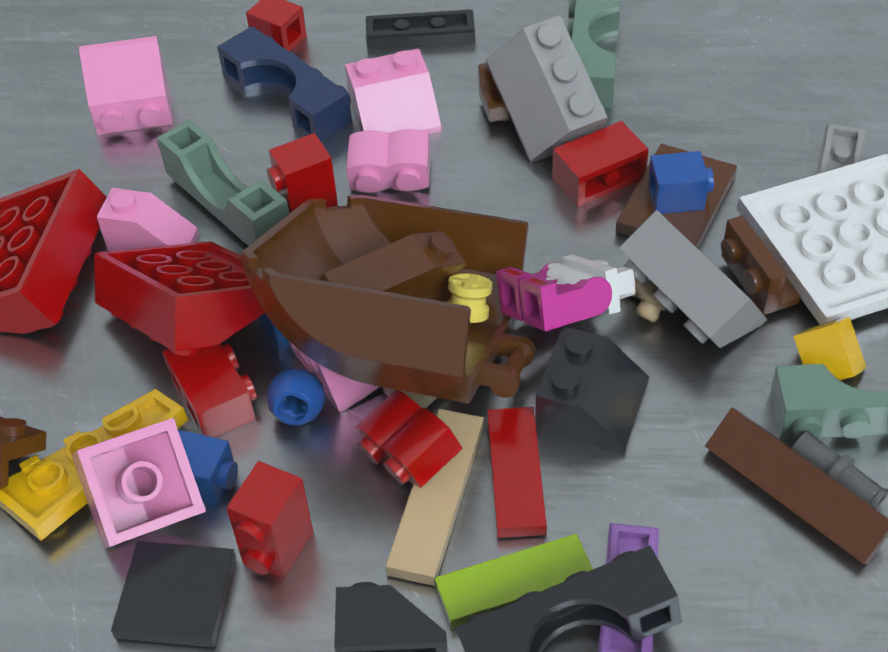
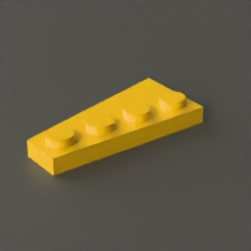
M157 389L150 391L103 417V426L96 430L83 433L78 431L63 439L65 447L40 460L36 454L21 462L19 466L22 470L8 478V486L0 489V507L42 541L88 503L72 455L77 450L174 418L177 429H179L189 421L185 409Z

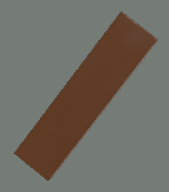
M731 407L706 443V448L861 563L868 564L888 537V517L738 409Z

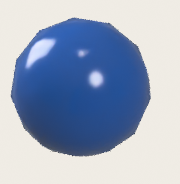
M290 368L282 371L268 385L267 401L269 411L278 421L290 426L306 425L314 420L324 407L325 394L322 382L314 373L302 368Z

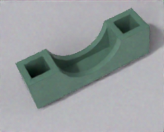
M569 0L568 18L571 19H567L566 29L602 106L612 108L616 53L605 50L596 43L606 38L618 36L621 0Z
M191 119L157 137L166 173L248 246L289 215L287 200L262 179L249 187L242 183L223 160L213 138Z
M824 364L776 366L770 397L779 439H799L806 431H811L817 438L842 436L859 438L865 435H888V390L865 391L851 387L832 375Z

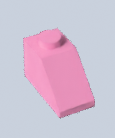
M112 188L97 215L108 251L194 243L199 234L198 228L148 192Z

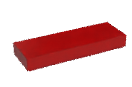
M534 407L487 409L497 538L547 535Z

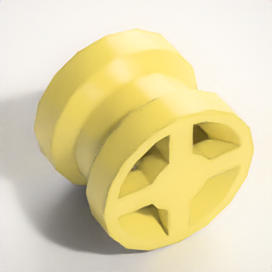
M469 273L450 276L448 290L452 294L451 299L447 303L468 306L471 309L470 323H479L487 320L489 306L486 304V297L492 292V281L484 276Z

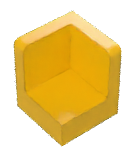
M849 316L808 328L793 336L803 365L824 364L838 380L854 377L866 369V363Z

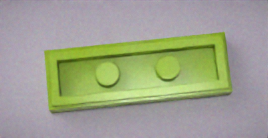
M576 533L434 577L450 628L454 629L459 625L467 623L471 617L478 613L493 612L516 602L519 597L526 593L543 591L564 582L567 577L576 572H588L593 570Z

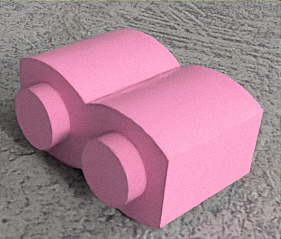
M402 129L388 134L381 131L366 130L349 135L346 167L349 188L358 192L372 193L388 188L399 191H417L429 187L431 160L429 132L418 129Z

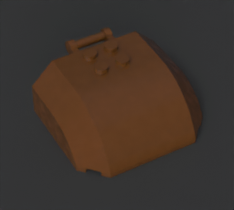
M366 195L347 196L346 206L326 207V200L323 198L308 199L242 251L241 262L245 275L260 306L274 326L303 354L321 366L349 379L374 386L470 403L480 385L490 386L494 394L502 398H508L517 392L521 383L520 373L524 367L532 362L536 354V347L530 339L509 335L513 318L501 313L496 271L510 267L524 271L529 224L526 221ZM444 231L453 241L455 248L466 262L460 273L476 274L492 281V292L486 297V304L489 306V316L483 322L470 323L471 309L468 306L447 303L451 299L452 294L448 289L441 298L430 300L321 281L320 278L323 273L411 234ZM497 355L507 356L504 365L493 363Z

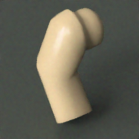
M634 277L635 295L632 296L641 300L636 308V313L650 322H655L658 320L660 312L665 311L666 308L653 295L659 288L650 280H646L642 284Z

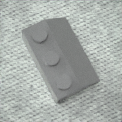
M560 15L523 28L486 59L488 69L530 163L552 156L553 149L605 128L607 115Z
M656 210L619 247L629 258L623 266L632 269L634 277L642 284L649 278L659 288L653 295L671 313L679 307L690 318L684 326L702 344L710 338L721 348L762 326L767 321V318L752 300L659 211Z

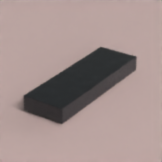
M473 10L366 16L367 49L475 42Z

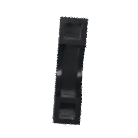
M647 546L636 552L627 551L621 553L612 562L588 572H576L567 577L564 582L543 591L526 593L519 597L516 602L493 612L478 613L471 617L467 623L459 625L455 629L464 652H542L553 638L576 626L601 625L620 632L635 643L682 623L678 594L652 547Z

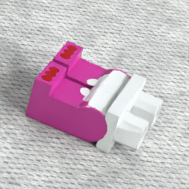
M574 254L562 257V264L551 262L544 265L539 272L533 274L513 267L496 271L501 313L516 320L524 321V323L542 331L552 330L598 316L603 312L609 315L620 312V299L635 295L634 272L632 269L627 267H611L607 261L601 259L590 260Z

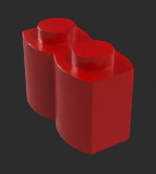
M395 390L355 427L363 438L358 443V446L365 455L375 464L383 460V465L387 471L402 485L409 480L415 486L422 488L463 449L449 426L429 410L421 408L413 399L400 390Z

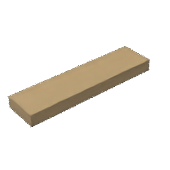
M443 409L438 410L437 417L449 426L463 449L422 488L413 484L386 564L387 576L435 586L434 577H437L440 572L484 429V417Z

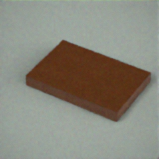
M661 143L655 155L689 151ZM703 155L705 168L711 167L714 177L713 192L707 193L705 210L662 214L697 249L721 206L737 171V165ZM650 163L617 219L615 232L631 236L655 212L648 188Z

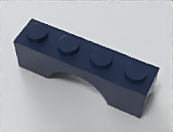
M251 26L217 46L223 76L245 92L262 88H274L291 94L288 100L292 124L303 135L307 136L315 133L320 142H323L352 123L351 98L347 90L323 76L318 69L312 68L300 60L294 52H289L277 44L269 35H264Z

